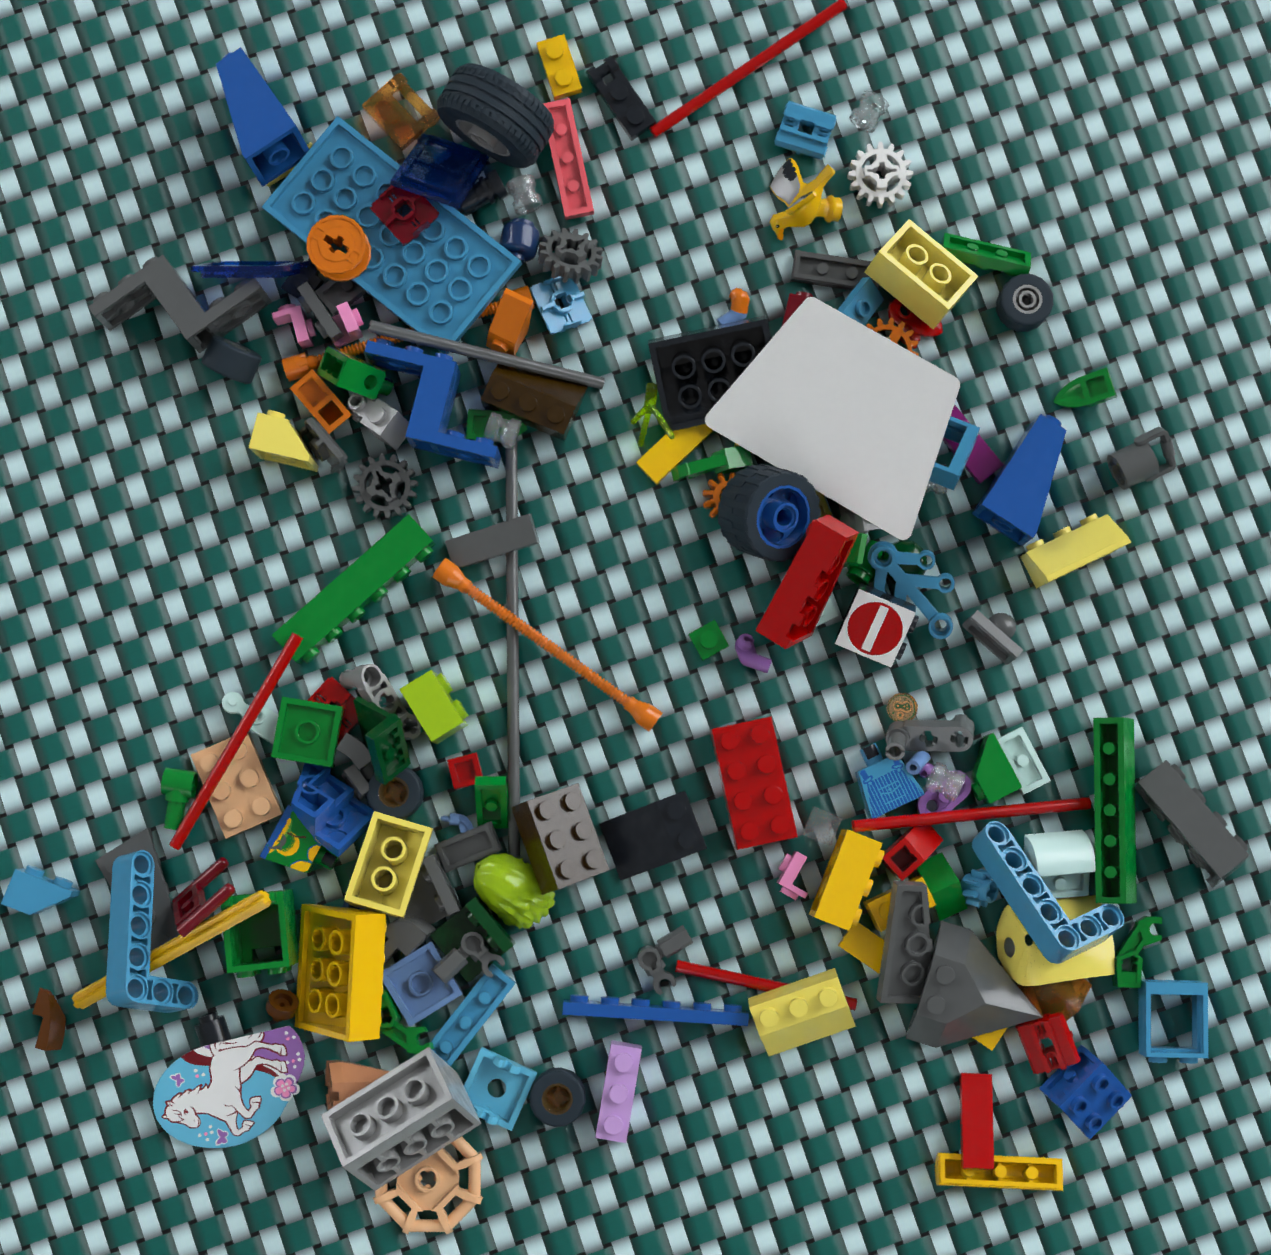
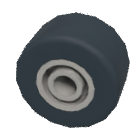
M1020 274L1011 278L999 292L996 300V312L1000 321L1008 328L1017 332H1028L1038 328L1050 315L1054 305L1053 293L1050 286L1041 277L1033 274Z

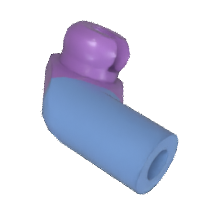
M918 751L906 763V770L912 775L919 773L922 778H926L934 771V766L928 762L931 759L930 755L925 751Z

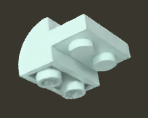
M1083 830L1025 834L1024 853L1055 899L1089 895L1090 872H1095L1096 870L1095 855L1091 841Z

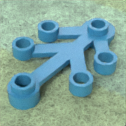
M879 541L873 544L868 552V561L875 569L874 588L887 593L885 584L888 572L896 581L894 596L906 601L908 595L929 620L928 629L930 634L937 639H945L950 636L953 631L951 617L945 613H939L918 587L938 589L942 593H949L955 586L954 577L949 573H942L939 576L905 573L898 565H918L923 570H930L935 565L934 553L930 550H923L920 553L899 552L892 543L887 541ZM880 551H886L889 557L886 560H880L877 554ZM928 555L932 558V562L925 565L920 561L921 557ZM947 578L951 581V585L949 587H942L940 581ZM937 620H944L946 626L944 628H937L935 622Z

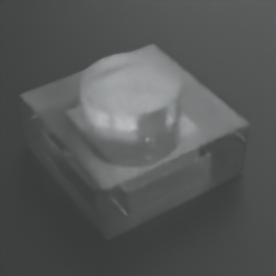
M813 806L802 835L831 846L842 818Z

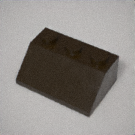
M498 364L492 372L480 400L482 406L486 409L507 413L529 427L565 441L588 386Z

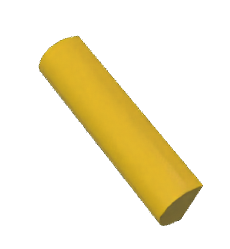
M937 1153L935 1181L937 1186L1063 1191V1165L1060 1158L994 1155V1170L961 1169V1154Z

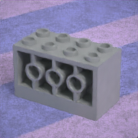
M430 1047L321 1114L342 1167L374 1191L482 1124L458 1073Z

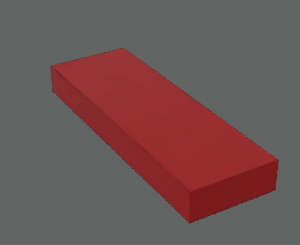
M960 1074L961 1169L994 1170L992 1074Z

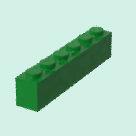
M408 514L274 632L272 636L283 648L292 632L301 636L303 640L292 659L300 665L304 661L306 664L310 663L320 654L318 649L326 641L329 644L334 642L343 633L341 628L349 621L355 623L366 613L364 608L370 602L377 603L389 592L386 589L394 581L397 583L403 581L411 573L409 568L417 561L422 563L428 559L434 552L431 548L436 544Z
M1125 717L1093 718L1096 903H1137L1134 719Z

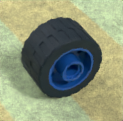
M764 464L747 466L744 470L738 471L728 481L718 505V523L720 524L723 537L736 550L771 562H785L795 557L807 536L806 530L809 524L821 516L820 501L814 486L803 475Z

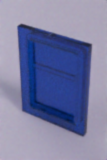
M423 133L391 179L390 185L459 209L487 165L489 156L435 135Z
M215 261L190 267L191 272H201V278H282L300 274V268L309 267V261Z

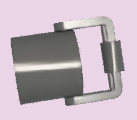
M1156 427L1136 437L1134 443L1108 455L1107 463L1114 480L1125 490L1144 480L1147 482L1152 481L1174 470L1176 467L1174 457L1176 453L1169 433L1162 427ZM1158 437L1161 439L1160 444L1163 456L1166 459V463L1159 466L1157 458L1148 442Z

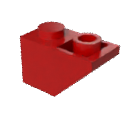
M931 825L911 827L885 850L882 863L897 880L903 881L927 860L943 839Z

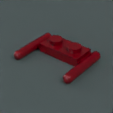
M220 857L172 900L175 924L177 926L176 930L181 936L186 937L235 893L234 886L227 883L207 901L205 899L203 889L229 866L226 858Z

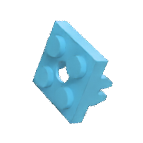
M481 1047L464 1087L479 1118L484 1119L488 1124H497L512 1131L538 1072ZM493 1079H500L506 1085V1091L500 1097H493L488 1092V1084Z

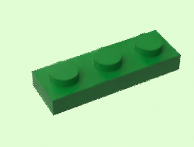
M944 233L941 246L961 262L975 265L983 270L994 269L1003 271L1005 274L1014 277L1020 274H1029L1031 252Z

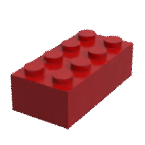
M772 716L711 729L710 733L735 849L739 850L798 837Z

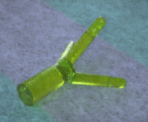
M655 383L646 384L644 406L630 421L632 425H635L644 416L638 440L639 447L644 445L651 414L655 416L670 439L675 438L671 428L656 407L658 389Z

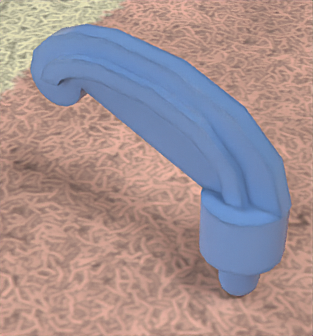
M450 813V816H441V821L449 822V825L459 826L461 833L473 829L472 822L465 815Z

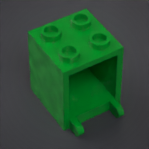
M293 889L267 892L271 900V905L268 908L223 932L227 974L236 973L237 978H246L261 974L263 969L268 970V975L280 974L292 970V965L298 963L299 947ZM254 893L229 897L221 905V912ZM282 946L283 958L254 961L253 949Z

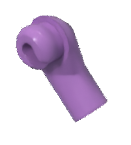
M746 633L740 635L735 641V650L741 664L768 673L772 659L757 654L753 644L754 639L751 635Z

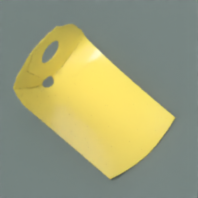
M1096 895L1056 899L1069 920H1073L1102 906L1101 903H1096ZM1006 905L1002 911L996 931L997 955L1004 970L1016 983L1022 986H1039L1083 978L1115 975L1113 935L1105 942L1062 963L1054 964L1042 955L1034 941L1031 946H1027L1025 936L1028 935V932L1010 905ZM1008 937L1013 940L1015 945V952L1012 957L1007 956L1004 949V943Z

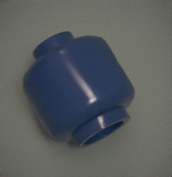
M514 218L503 226L499 244L520 259L523 265L524 262L535 258L540 233L530 220Z

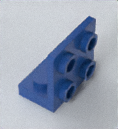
M1080 1045L1077 1051L1081 1061L1067 1066L1066 1069L1061 1070V1068H1058L1039 1089L1069 1117L1087 1138L1091 1139L1124 1106L1132 1095L1101 1060L1083 1045Z

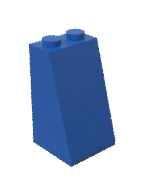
M240 47L236 51L225 55L222 60L216 63V67L242 155L263 187L297 165L309 148L296 124Z
M1040 414L1027 427L971 513L1020 546L1033 539L1037 533L1067 431L1061 427L1062 423L1051 415L1044 416Z

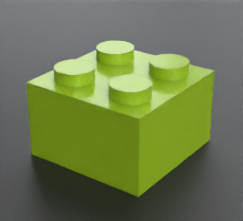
M430 670L399 689L431 742L438 744L468 726L465 718L469 715L458 699L452 700L449 693L453 689L442 673L437 675L434 671Z

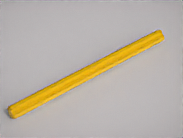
M259 890L200 923L186 937L178 935L151 950L150 972L268 908L271 905L269 894L266 891ZM106 976L74 993L72 996L74 1007L85 1009L105 998Z

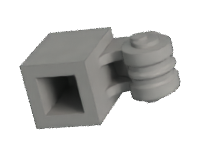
M357 393L349 397L347 409L352 414V419L357 423L360 421L376 438L397 450L406 438L405 435L409 421L397 410L378 398L375 401Z

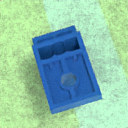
M377 338L376 342L367 340L364 352L371 364L421 377L405 435L412 448L499 468L501 455L498 446L493 445L494 441L482 437H476V441L465 439L464 434L461 432L447 430L461 378L457 362L453 361L452 356L443 353H435V356L423 354L424 350L414 346H406L405 349L394 347L393 342Z

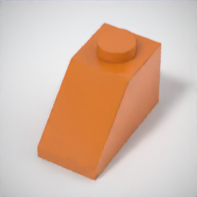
M506 288L489 328L486 346L491 348V350L515 356L528 333L534 301Z

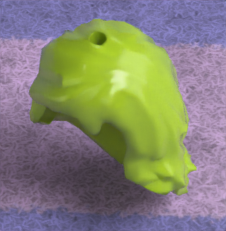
M500 853L491 854L476 863L473 878L474 889L486 906L494 911L506 925H514L519 929L522 927L528 929L532 926L533 922L539 924L541 918L549 914V908L554 906L555 892L541 894L533 868L529 863H524L523 858L518 859L513 855Z

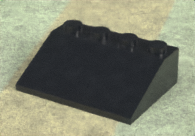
M766 315L648 340L666 432L706 424L705 417L771 340Z

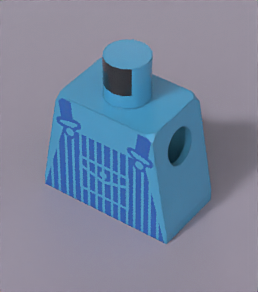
M876 743L859 750L867 767L855 772L869 819L877 818L925 795L913 775L906 770V766L901 759L897 761L891 760L888 757L883 759Z

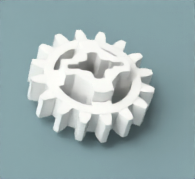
M882 142L878 143L877 149H873L871 144H867L866 153L858 150L855 156L857 160H851L849 167L852 171H849L847 179L854 180V182L851 183L850 190L858 189L859 192L856 199L867 198L866 206L868 207L873 201L877 202L878 208H882L884 201L893 206L895 197L902 200L905 195L903 190H909L911 186L908 180L912 178L913 171L906 170L910 166L911 161L910 159L904 161L901 159L904 154L903 150L897 153L893 152L894 144L892 143L888 149H884ZM874 159V162L871 165H865V167L862 168L867 161ZM880 171L884 179H879V174L876 172ZM896 182H899L894 189L887 192L889 185H895Z

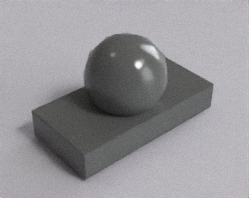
M977 610L962 624L963 628L1004 664L1008 665L1023 651L1021 647L1011 640L1016 631V624L1012 616L1006 613L993 614L987 619Z

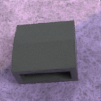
M346 733L336 749L348 756L359 770L372 764L367 744L354 735Z

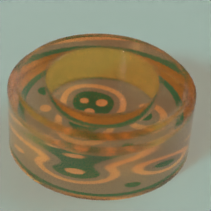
M898 693L888 700L886 711L889 718L894 722L912 720L917 714L918 705L915 698L910 694Z

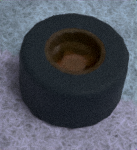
M405 768L386 785L376 780L375 773L368 782L369 791L366 794L368 803L373 811L404 819L414 814L422 804L424 795L422 781L409 768Z
M562 1067L550 1068L541 1073L534 1081L530 1093V1106L535 1116L542 1123L553 1127L566 1126L574 1122L582 1113L586 1100L585 1087L580 1077L573 1071Z

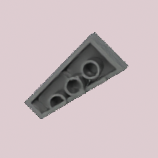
M1165 760L1139 780L1135 789L1160 821L1163 822L1166 819L1170 823L1167 828L1171 836L1177 843L1188 846L1189 859L1196 868L1200 867L1209 873L1210 877L1206 881L1214 888L1246 861L1250 856L1246 852L1248 847L1238 835L1233 837L1225 828L1227 823L1218 812L1214 811L1212 813L1204 804L1206 799L1203 794L1195 787L1191 789L1184 781L1186 776L1176 764L1171 766Z

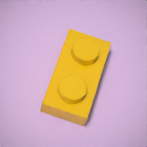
M565 34L537 42V49L554 101L582 93V86Z

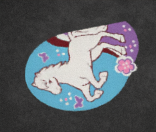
M285 1026L206 1045L184 1054L165 1070L156 1085L153 1109L157 1121L168 1134L179 1141L203 1148L236 1146L261 1135L281 1116L287 1103L292 1099V1095H297L300 1092L297 1082L304 1067L305 1053L298 1034L290 1026Z

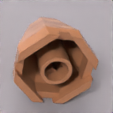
M343 1060L326 1061L327 1110L390 1071Z

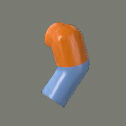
M735 288L730 292L731 309L717 319L719 325L746 318L750 302L746 291H743L741 288Z

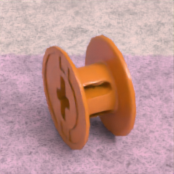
M330 215L320 219L311 228L307 237V253L317 270L328 279L334 281L352 280L358 277L370 262L371 245L368 237L363 232L362 227L354 219L347 216ZM334 243L338 247L344 246L347 253L345 254L338 249L335 251L331 244Z

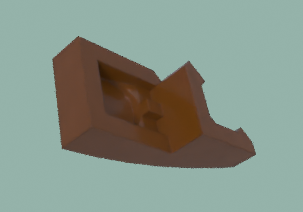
M39 988L33 1014L43 1017L35 1048L44 1051L61 1050L65 1034L66 1017L52 992Z

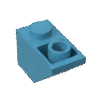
M27 865L26 869L14 870L1 904L28 915L39 914L77 897L80 890L73 888V882L58 876L54 880L43 876L44 870Z

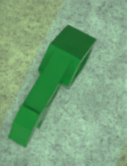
M741 446L730 447L711 453V457L679 465L671 470L673 482L680 481L686 477L693 479L715 471L717 475L719 473L729 474L746 469L747 466L753 465L750 451Z
M1143 916L1135 921V925L1115 953V975H1112L1113 986L1141 988L1143 958L1138 954L1144 946L1162 940V935H1153L1150 932V926L1153 923L1162 924V917ZM1133 957V960H1131L1132 971H1122V960Z
M384 990L381 1011L389 1009V1015L392 1017V1020L384 1024L382 1020L380 1031L406 1049L407 1053L418 1054L428 1047L434 1049L432 1042L424 1045L419 1043V1036L422 1033L428 1032L426 1027H406L400 1023L402 1015L389 991Z

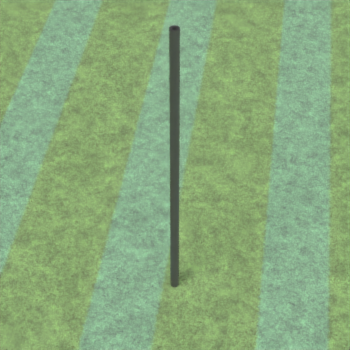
M517 437L505 440L506 521L518 517ZM518 550L506 554V608L508 609L507 611L510 610L511 613L517 615V618L519 617ZM508 622V854L520 857V832L511 807L520 804L519 632L515 627L513 628L512 625H509Z

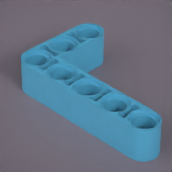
M990 821L974 837L972 848L1042 955L1049 962L1059 964L1105 942L1123 926L1124 915L1113 904H1104L1073 920H1069L1013 835L1001 822Z
M139 850L121 855L113 862L106 997L116 1007L162 1013L191 1009L198 1002V990L193 983L149 976L155 865L153 857L149 852Z

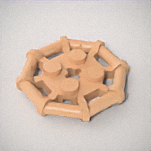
M462 1136L451 1144L465 1158L457 1162L442 1148L399 1175L396 1188L388 1190L387 1183L375 1191L374 1203L379 1204L403 1229V1233L407 1235L409 1232H445L446 1235L453 1232V1228L476 1204H481L483 1199L481 1196V1160L483 1156L481 1152H477ZM468 1167V1189L460 1188L459 1170ZM422 1171L427 1173L432 1171L435 1174L433 1179L436 1183L433 1186L429 1183L425 1186L421 1184L423 1177L420 1173ZM399 1196L411 1208L410 1213L407 1215L392 1200L393 1198ZM455 1196L463 1199L448 1215L444 1207ZM431 1210L437 1212L438 1219H416L420 1211Z

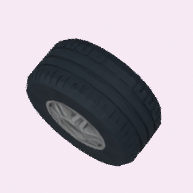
M466 63L456 68L437 100V113L443 123L453 133L487 156L515 168L524 169L533 165L554 131L552 114L539 99L505 75L482 65Z

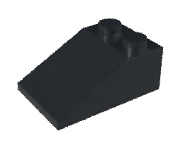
M685 791L599 823L620 880L707 849Z

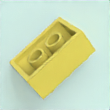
M1095 513L1079 521L1081 527L1071 531L1070 527L1067 526L1053 533L1054 540L1044 543L1043 539H1040L1026 546L1028 552L1020 557L1037 589L1131 543L1129 537L1108 514L1098 518Z
M374 811L344 900L354 907L404 918L433 828Z
M835 968L748 998L750 1012L768 1056L856 1027Z

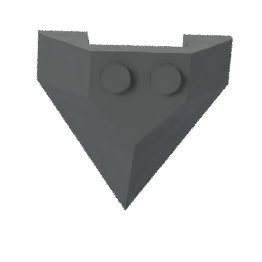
M941 920L933 945L934 954L917 1009L914 1008L906 1039L936 1048L1043 1017L971 929Z

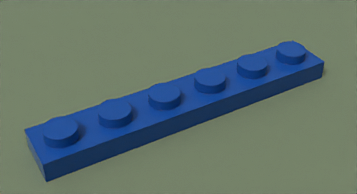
M577 994L570 995V1000L564 999L562 1015L748 1026L749 1021L748 1011L742 1010V1005L724 1004V1009H712L711 1003L693 1002V1007H680L681 1002L674 1000H662V1005H650L649 999L632 998L631 1003H619L618 997L602 996L601 1002L588 1001L589 996Z

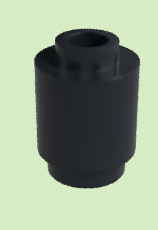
M216 1011L198 1017L200 1023L194 1025L201 1047L232 1039L224 1015L217 1016Z

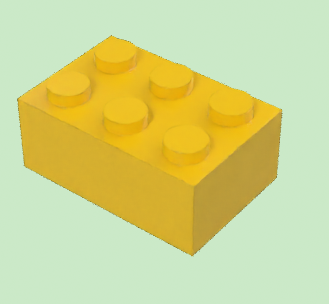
M841 829L809 915L848 931L851 925L856 927L862 914V909L858 908L862 896L867 898L873 885V880L869 879L874 867L879 868L885 851L880 850L883 843L851 830Z

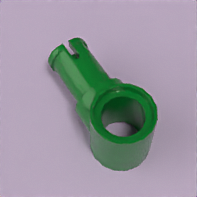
M165 768L161 781V794L165 795V800L168 801L164 828L177 830L184 819L186 803H189L190 798L193 799L196 794L198 772Z

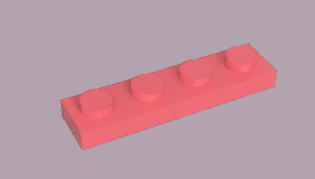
M570 98L543 103L554 119V131L548 141L565 220L594 215Z

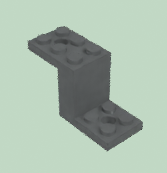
M162 254L160 257H152L143 264V268L134 275L124 276L118 282V286L111 291L102 292L97 295L88 308L94 317L111 331L152 301L158 299L187 341L198 353H201L207 348L211 337L225 336L268 306L272 301L254 277L250 281L249 279L241 281L235 286L233 293L225 298H217L209 305L210 309L205 311L174 267Z

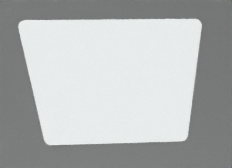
M808 297L705 417V423L712 430L775 467L803 475L814 486L816 491L894 537L906 540L912 534L960 389V381L950 373L817 298Z

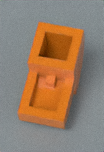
M313 369L290 387L291 391L328 434L352 416Z

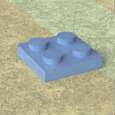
M430 941L407 957L383 970V983L409 1027L463 994L454 977L445 984L432 971V968L442 959L433 941Z

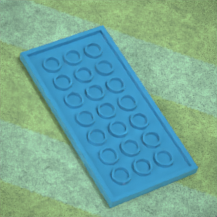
M339 116L334 119L262 206L264 211L306 244L311 228L320 219L330 215H344L354 219L368 237L371 245V259L367 268L358 277L352 279V281L414 331L454 341H459L522 265L520 259ZM406 176L439 212V216L416 239L414 238L407 245L403 246L373 213L370 207L393 183L395 184ZM403 205L397 210L403 218L412 211L407 205ZM334 243L331 244L335 251L338 249L345 254L347 253L344 246L338 247ZM439 350L443 354L448 355L449 353L448 351Z

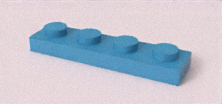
M493 963L488 969L494 976L489 978L483 974L431 1041L434 1046L432 1050L449 1066L454 1063L516 984L511 977Z

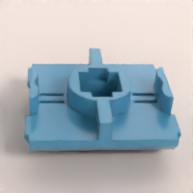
M788 101L783 112L784 116L779 131L774 140L775 146L794 151L799 156L801 153L822 160L826 155L831 131L835 127L836 115ZM799 125L809 126L813 130L812 135L798 131Z
M558 276L554 279L545 280L543 283L532 285L529 288L551 335L558 332L562 333L570 328H576L578 325L592 320V316L583 299L585 294L583 291L580 292L573 279L568 278V281L564 283L562 277ZM561 299L565 308L560 309V306L556 305L555 300Z

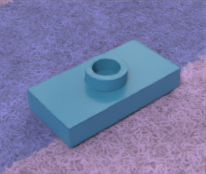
M865 277L859 281L838 308V311L865 326L884 301V298L871 278Z

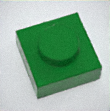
M715 620L688 634L702 661L729 647Z

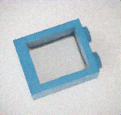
M950 416L944 438L959 443V446L949 468L938 463L934 464L929 481L954 491L974 448L980 427Z
M1141 979V988H1138L1139 1054L1148 1057V1062L1167 1063V1058H1179L1180 1063L1196 1064L1198 1063V1058H1208V983L1199 980ZM1151 994L1192 995V1047L1151 1046Z

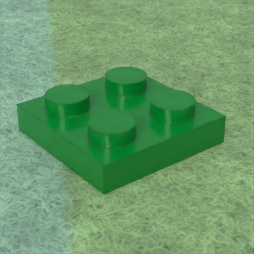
M282 696L271 757L333 768L344 707Z

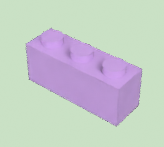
M611 1040L595 1138L626 1143L642 1045Z

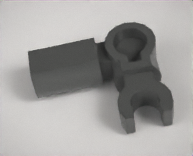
M683 925L657 940V945H645L637 953L639 965L644 969L647 976L654 978L653 987L659 995L663 994L659 986L662 979H668L673 987L676 986L673 974L663 969L666 965L662 958L666 956L668 959L694 943Z
M468 932L461 940V947L459 949L453 948L432 968V971L447 984L468 964L466 960L468 957L475 963L479 961L482 964L483 973L489 978H492L494 975L489 971L488 964L491 961H496L503 967L505 962L501 956L489 952L491 948L480 934Z

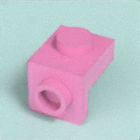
M347 301L336 306L339 314L332 317L344 334L336 342L333 341L337 348L363 337L359 326L364 325L358 309L352 310Z
M286 304L279 307L278 311L272 313L273 320L277 325L293 323L297 341L302 349L314 346L312 337L316 336L313 321L311 318H306L305 312L300 305Z
M794 851L792 856L788 853L785 855L778 868L782 873L776 882L782 885L780 892L795 901L798 896L805 899L808 895L807 892L793 885L807 859L806 856L797 851Z

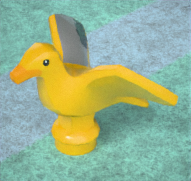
M789 158L775 175L770 189L788 207L784 212L773 214L770 219L772 230L776 233L779 240L784 239L783 232L786 227H806L816 217H824V220L829 223L840 220L843 209L842 199L832 195L821 199L824 186L835 174V170L829 164L808 184L803 182L799 167L792 158Z

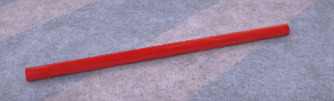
M845 0L836 1L651 126L649 129L652 135L657 138L846 10L848 6Z
M292 632L171 839L169 845L176 850L181 849L302 642L303 638Z
M1089 797L852 820L853 832L1086 810L1091 809V800Z

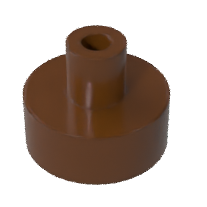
M277 989L269 994L266 1011L276 1022L289 1020L294 1017L299 1000L291 991Z

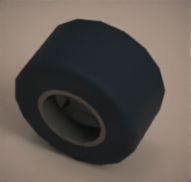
M213 336L201 362L204 366L218 374L244 384H250L253 381L262 357L241 344L220 336Z

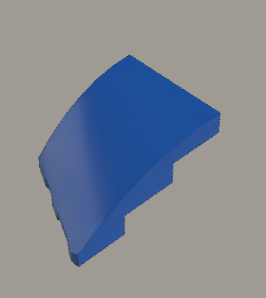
M304 763L297 782V789L292 798L291 808L311 835L327 850L339 857L368 829L374 811L354 798L353 788L330 774L331 767Z

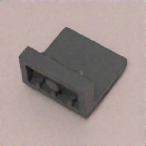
M432 854L423 859L405 916H417L433 924L462 909L437 854Z

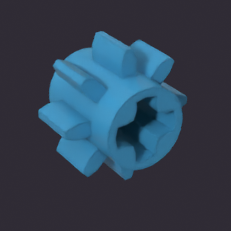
M972 869L971 874L968 873L963 877L961 888L963 891L962 895L968 897L966 904L978 908L980 906L987 907L988 903L996 900L999 888L991 880L992 878L986 870Z

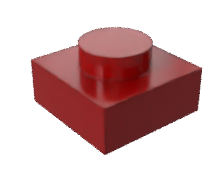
M477 752L447 760L454 790L475 785V776H483Z

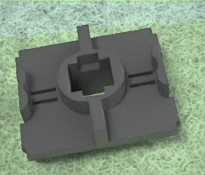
M311 417L305 420V426L300 429V437L306 435L310 440L308 444L314 452L317 461L319 459L322 462L327 460L331 465V473L337 472L340 474L344 469V465L348 463L346 460L348 456L315 418L312 419Z

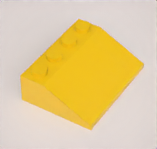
M302 904L296 994L299 1005L295 1013V1027L346 1042L380 1038L385 933L387 931L386 913L365 909Z

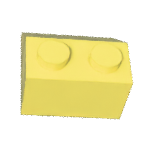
M268 410L267 414L257 413L249 444L251 451L260 459L318 472L319 466L298 431L290 423L291 421L285 419V414Z

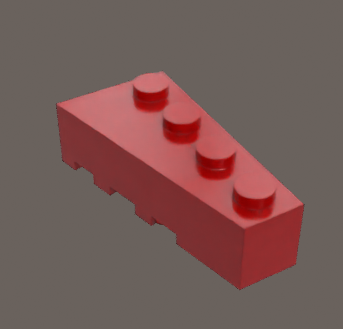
M829 514L814 519L809 524L804 542L797 551L791 566L755 631L784 649L812 636L859 532Z

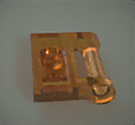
M398 73L361 106L372 120L403 151L428 128L433 127L440 120L437 110L435 108L431 109L407 84V78L402 73ZM399 91L420 113L422 118L416 121L392 95Z

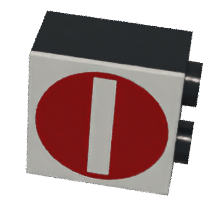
M860 582L838 630L835 644L892 667L895 658L900 660L905 651L907 643H904L903 640L907 632L913 633L919 616L915 615L916 605Z

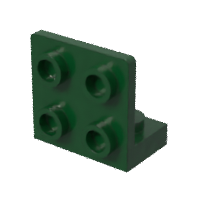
M358 696L353 702L363 741L368 746L376 780L386 785L411 764L408 745L403 732V723L396 714L389 713L378 707L374 702H368Z
M478 896L469 901L460 911L431 934L432 940L445 956L453 948L459 949L461 947V940L468 932L480 934L491 948L489 950L491 954L501 956L516 944ZM468 957L466 959L468 964L459 973L467 982H470L483 970L482 964L479 961L475 963Z

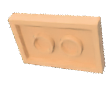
M249 732L209 799L225 839H229L283 815L282 808ZM230 738L191 754L203 785Z

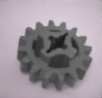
M562 228L561 233L552 230L551 235H544L543 241L539 244L538 263L544 264V272L552 271L553 279L561 276L564 283L570 278L573 279L575 284H578L579 278L589 281L591 275L597 276L598 270L601 269L603 249L597 247L598 241L596 239L588 240V233L582 236L579 235L578 229H574L572 233H568L566 228Z
M381 453L377 462L372 457H369L370 465L368 467L362 464L359 465L363 472L362 475L353 476L354 480L359 483V485L352 487L354 493H360V496L355 499L358 504L366 503L363 511L367 514L373 509V516L376 519L381 516V513L385 514L387 520H391L392 512H396L400 517L403 516L401 508L405 506L411 509L412 506L408 501L409 498L416 499L418 496L412 491V488L418 487L419 484L416 480H410L415 475L414 470L409 469L405 471L408 466L407 461L403 460L398 464L397 456L394 454L390 457V460H386L385 455ZM382 468H392L397 470L398 473H386ZM372 474V483L370 486L366 487L367 480ZM380 476L390 484L389 492L391 497L381 489L382 482ZM405 486L402 497L398 499L397 496L400 488ZM380 499L387 501L389 505L381 506L373 503L372 501H377Z

